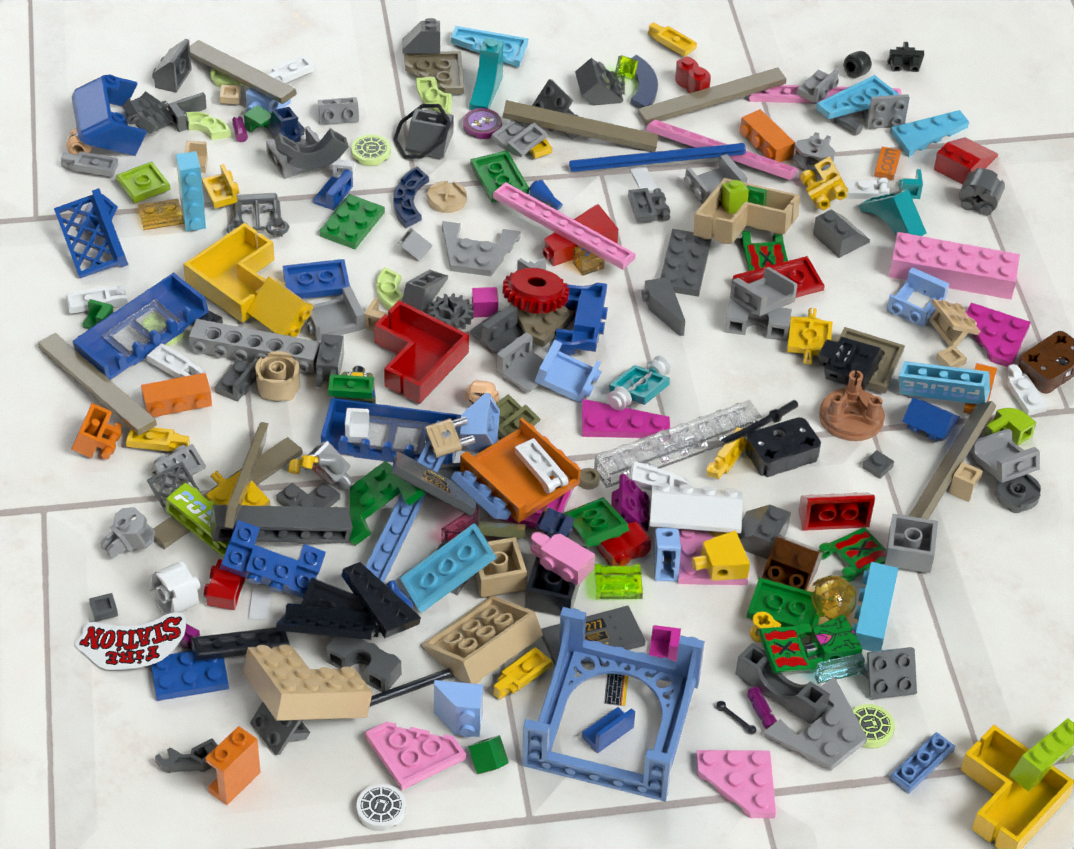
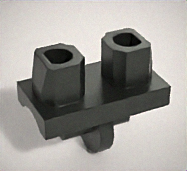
M903 42V47L890 49L887 64L891 65L892 71H901L904 64L909 65V71L919 72L924 58V50H915V47H909L908 42Z

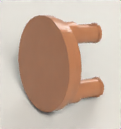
M854 370L850 372L849 381L845 388L831 392L823 400L820 406L819 418L823 427L833 436L847 441H863L874 437L880 432L884 424L885 414L882 408V399L879 396H874L862 390L863 374L857 371V375L854 377Z

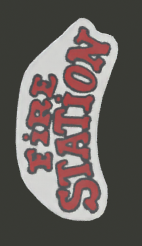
M174 612L152 622L132 626L90 622L84 626L82 635L75 641V647L96 665L106 670H124L149 666L162 661L176 648L184 636L186 618L184 614Z

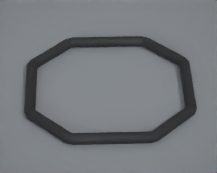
M421 104L417 107V109L438 108L447 122L442 139L421 155H406L397 140L402 124L413 116L415 110L400 120L393 141L403 158L422 159L445 141L451 121L440 104Z

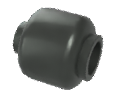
M856 51L846 56L843 66L845 72L850 77L856 78L867 74L871 69L872 62L866 52Z

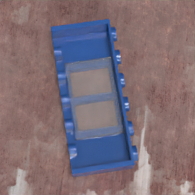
M173 272L97 323L91 329L79 335L73 340L74 348L111 380L130 366H135L145 359L161 343L165 345L184 332V329L194 323L196 319H200L209 311L206 298Z
M331 398L321 433V443L328 441L339 454L354 455L355 458L393 462V457L399 451L418 461L428 441L425 427L435 424L437 421H444L450 418L453 421L461 418V415ZM347 408L369 409L368 439H362L361 443H349L348 438L345 436ZM456 452L446 455L442 464L454 463Z

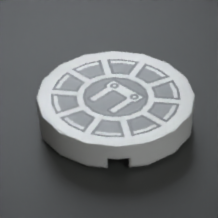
M376 784L369 786L361 792L357 798L356 812L364 826L372 830L384 831L401 823L406 813V801L398 788L389 784Z

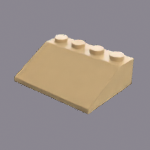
M491 596L425 641L422 646L446 669L449 668L451 674L458 680L477 684L486 675L497 670L500 665L516 657L524 648L534 644L537 639L543 636L534 611Z

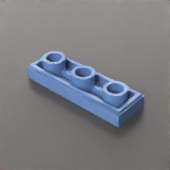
M470 471L453 473L451 479L493 518H509L511 511L505 507L506 503L502 499L494 497L489 487L480 484L476 480L477 476Z
M934 733L891 774L890 780L910 794L954 752L956 746L939 733Z

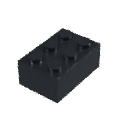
M536 556L525 590V608L560 615L563 607L573 608L580 584L576 586L571 582L565 581L553 571L545 569L540 564V558Z

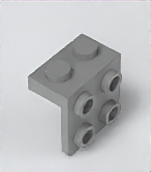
M527 332L514 339L510 345L502 348L497 353L496 372L524 392L529 393L540 385L534 381L544 359L532 352L533 336Z

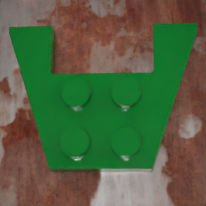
M387 461L375 467L371 472L350 486V518L353 527L349 538L350 542L356 546L370 536L371 531L366 519L400 493L404 501L410 506L426 494L425 491L392 474V465Z

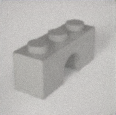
M729 300L725 333L745 335L746 329L749 326L759 325L766 329L767 339L787 341L792 309L781 307L758 316L737 302Z

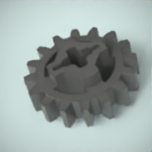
M452 293L451 297L444 294V298L437 296L436 301L430 302L428 315L456 329H466V324L471 325V319L474 318L473 304H469V299L463 300V295L457 298L455 293Z

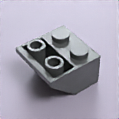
M590 58L575 71L581 96L593 105L617 104L624 101L617 74L607 70L600 61L597 62Z
M416 108L410 121L405 151L422 154L441 140L447 125L443 115L439 112ZM446 114L451 121L447 137L441 145L428 154L429 156L444 158L454 133V115Z

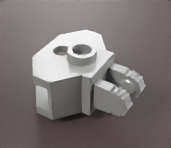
M815 132L808 139L798 140L795 145L796 153L793 161L800 168L818 172L814 165L830 156L834 162L835 150L830 146L831 136L827 135L823 140L820 138L819 133ZM830 164L823 166L821 170H827Z
M135 507L122 508L115 514L113 525L109 527L112 532L101 540V548L106 550L107 554L113 558L126 549L129 552L134 549H146L154 542L155 531L147 524L146 517Z

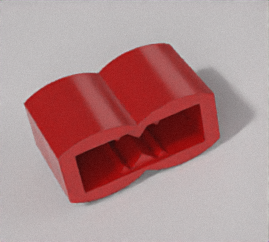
M686 56L676 61L675 81L679 86L687 89L688 93L710 88V73L700 67L693 58Z
M637 522L628 523L629 531L622 533L621 536L607 539L598 545V551L612 569L626 566L631 559L645 557L651 550L652 540Z
M218 559L216 566L212 565L211 581L210 584L206 583L203 596L207 598V605L235 610L245 578L219 569L223 559Z

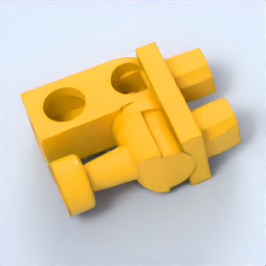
M830 156L814 165L822 178L817 182V176L812 170H806L800 176V180L804 186H807L806 190L816 208H820L823 211L829 208L830 202L836 198L838 200L845 199L849 191ZM830 164L827 170H821L823 166Z

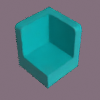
M921 169L916 170L915 179L902 178L898 183L899 191L908 189L912 199H920L923 187Z

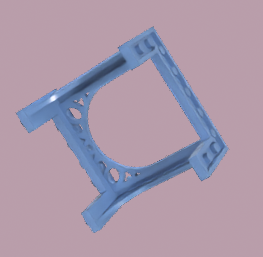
M563 607L560 614L559 656L538 721L526 719L523 726L522 766L666 802L670 772L694 688L698 689L705 641L699 640L696 637L681 635L678 644L677 662L668 658L654 657L644 652L638 653L626 650L623 647H613L598 641L585 640L586 612L575 608ZM581 661L593 663L595 668L591 671L586 670L582 667ZM577 671L581 674L579 677H574ZM621 674L641 681L656 695L662 710V722L654 750H647L644 774L551 751L567 701L571 693L581 683L598 675ZM659 680L672 682L671 685L665 688L656 686ZM669 694L670 699L664 698L663 695Z

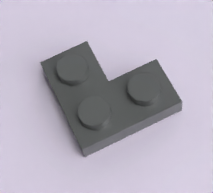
M325 482L309 494L294 483H291L276 495V500L283 506L331 507L340 500V493Z

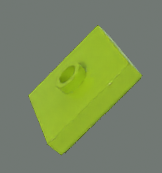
M152 161L116 175L117 182L134 204L171 190L169 182Z

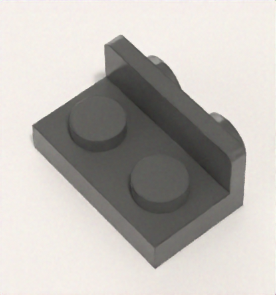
M237 359L215 386V393L238 402L243 395L247 394L250 386L256 381L255 366L258 360L254 359L251 364Z

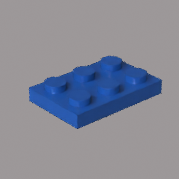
M345 259L283 266L286 288L302 299L343 294V288L350 286Z
M191 650L169 654L162 661L151 665L157 701L229 689L224 658L196 661L194 652Z

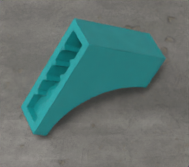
M484 39L480 49L477 79L469 103V110L490 109L503 78V41Z
M908 189L875 196L858 205L861 212L875 214L885 221L896 236L898 232L923 236L927 233Z

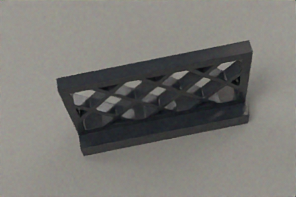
M287 603L285 614L276 623V631L371 640L373 637H379L380 626L373 623L371 620L372 615L369 611Z

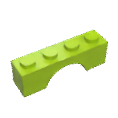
M1067 718L1023 754L1009 776L1028 792L1034 788L1059 760L1063 763L1074 754V722Z

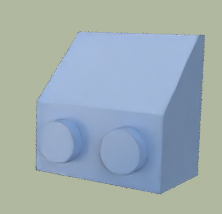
M485 393L462 413V417L467 418L468 424L458 427V434L462 438L474 436L475 443L467 445L471 452H481L498 440L500 410L491 394Z
M434 680V713L455 735L480 737L483 714V685Z

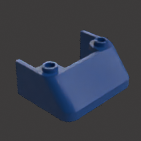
M108 74L74 90L72 104L78 138L81 142L90 146L136 156L147 134V130L128 126L124 115L118 112H111L110 104L123 107V104L129 98L131 99L138 85L137 82Z

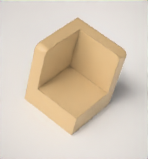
M186 141L184 153L196 151L201 173H206L208 163L207 142Z
M377 298L373 299L364 313L365 329L374 331V324L384 314L388 315V313L379 310V299Z
M962 462L953 476L949 494L969 502L972 498L974 487L981 478L983 471Z

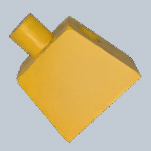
M736 530L704 541L702 543L701 556L692 557L691 560L694 571L706 569L710 579L713 581L746 579L749 575L750 562Z

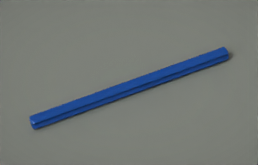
M744 143L579 159L569 161V168L571 172L716 158L725 154L736 156L744 155L746 147Z

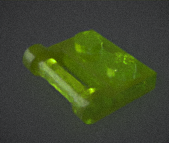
M633 563V566H602V564H594L596 599H643L640 563Z

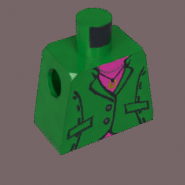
M845 615L814 627L811 632L810 643L803 644L807 658L817 656V658L822 657L825 663L824 667L860 663L863 650Z

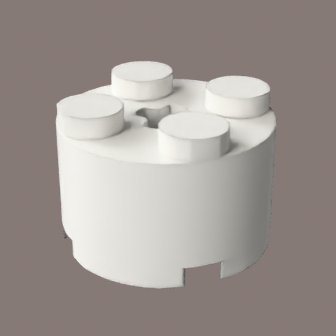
M183 561L174 563L149 576L150 591L155 590L157 595L153 599L164 615L174 612L180 613L199 604L197 592L200 589L199 580L197 577L191 576Z

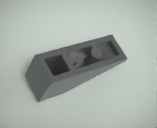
M429 269L406 282L402 302L420 311L427 309L430 306V302L434 300L448 280V275Z
M670 278L645 280V287L641 291L643 302H646L649 310L679 336H684L685 318Z

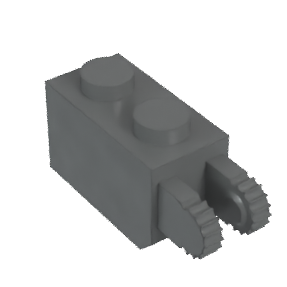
M322 334L316 363V387H321L323 380L328 381L329 385L330 374L340 375L344 358V336Z

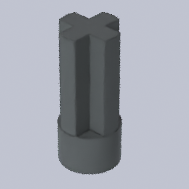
M846 115L835 117L836 124L856 135L861 133L863 125Z

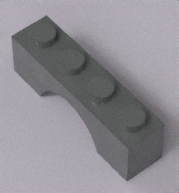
M751 643L738 656L735 673L737 676L752 686L759 687L761 692L810 725L827 711L830 698L828 692L811 681L807 684H797L787 679L782 673L774 674L766 652L754 643Z

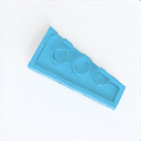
M455 26L451 36L452 44L480 53L485 38L503 41V62L520 68L528 47L529 38Z
M873 75L818 102L816 109L825 117L831 119L869 109L871 97L900 94Z
M958 110L894 126L891 128V134L907 156L910 157L914 155L915 151H922L933 142L938 143L942 141L943 137H950L968 128L969 121Z

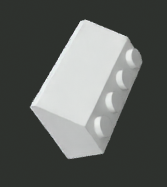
M667 483L652 485L650 526L717 532L736 530L737 533H741L742 491L734 488L716 490L710 486L693 488L691 485H680L677 487L670 486Z

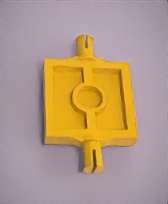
M812 308L808 309V317L791 316L787 352L804 354L803 363L807 364L808 358V365L812 363L813 355L818 356L826 339L831 340L833 321L816 318V308L813 309V314Z
M215 471V474L213 472L210 477L218 485L206 494V499L213 501L216 505H228L241 471L227 479H224L218 471ZM251 480L242 505L269 506L270 500Z

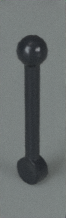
M724 701L717 702L716 708L718 711L726 712L744 726L749 734L753 735L756 733V727L749 725L728 709Z

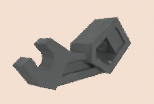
M211 738L192 748L191 754H181L170 747L167 749L169 758L163 759L158 754L155 756V762L162 771L169 773L198 770L206 772L212 768L206 762V756L218 744Z

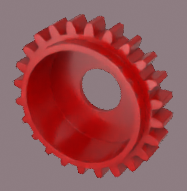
M524 268L516 270L514 273L511 272L510 276H506V279L503 281L502 294H504V298H508V303L513 304V306L522 311L544 314L553 312L557 308L561 309L562 305H566L569 297V288L567 287L568 284L563 283L564 280L553 272L540 268Z

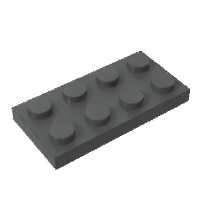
M672 229L660 278L669 277L675 293L699 297L712 238L702 239L699 236L693 235L694 232Z

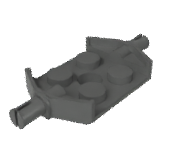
M146 91L141 97L132 101L129 98L123 104V109L128 117L127 122L135 124L140 129L147 130L149 134L168 126L173 117L167 109V101L160 102Z

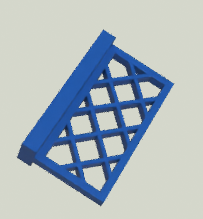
M99 188L92 190V195L54 208L80 278L119 264L120 267L129 265ZM92 203L93 207L89 213L81 210L84 204ZM68 210L74 212L70 220L62 218L60 213ZM78 214L86 217L83 225L74 222ZM91 219L99 221L95 230L87 227ZM71 226L80 229L76 237L68 234ZM84 231L93 234L89 242L80 239ZM97 235L106 239L102 247L93 244ZM77 243L86 245L82 254L74 251ZM90 248L99 250L95 259L86 256ZM103 253L112 255L113 260L102 262L100 258ZM83 260L92 262L90 268L81 271L80 266Z

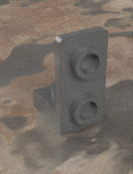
M204 92L168 103L169 113L173 117L172 123L179 132L186 130V121L188 120L186 112H199L207 108Z

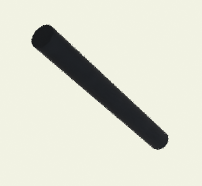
M447 668L373 695L369 707L432 685L434 680L443 681L451 678V671Z

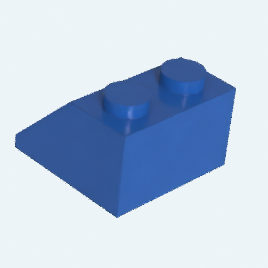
M912 398L902 422L908 424L907 429L919 433V430L927 432L926 437L939 441L940 438L947 439L960 416L921 399Z

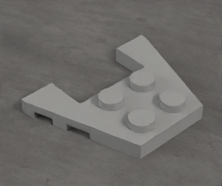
M442 221V231L444 233L450 271L492 276L504 261L505 255L511 252L513 245L521 237V231L503 229L499 243L477 241L468 238L462 239L458 238L461 223Z
M834 677L820 687L830 694L828 705L832 708L799 735H796L781 719L764 731L766 739L770 741L773 739L781 743L782 747L788 750L793 749L803 754L804 758L830 771L867 742L865 732Z

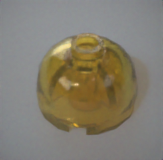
M830 575L820 578L813 583L812 586H815V591L811 593V598L820 617L825 616L830 621L841 615H845L847 618L852 614L856 606V590L848 580L841 576Z

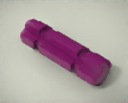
M755 686L748 690L747 696L753 702L752 705L760 720H763L764 728L768 729L777 720L774 714H771L772 710L764 696H761L760 688Z

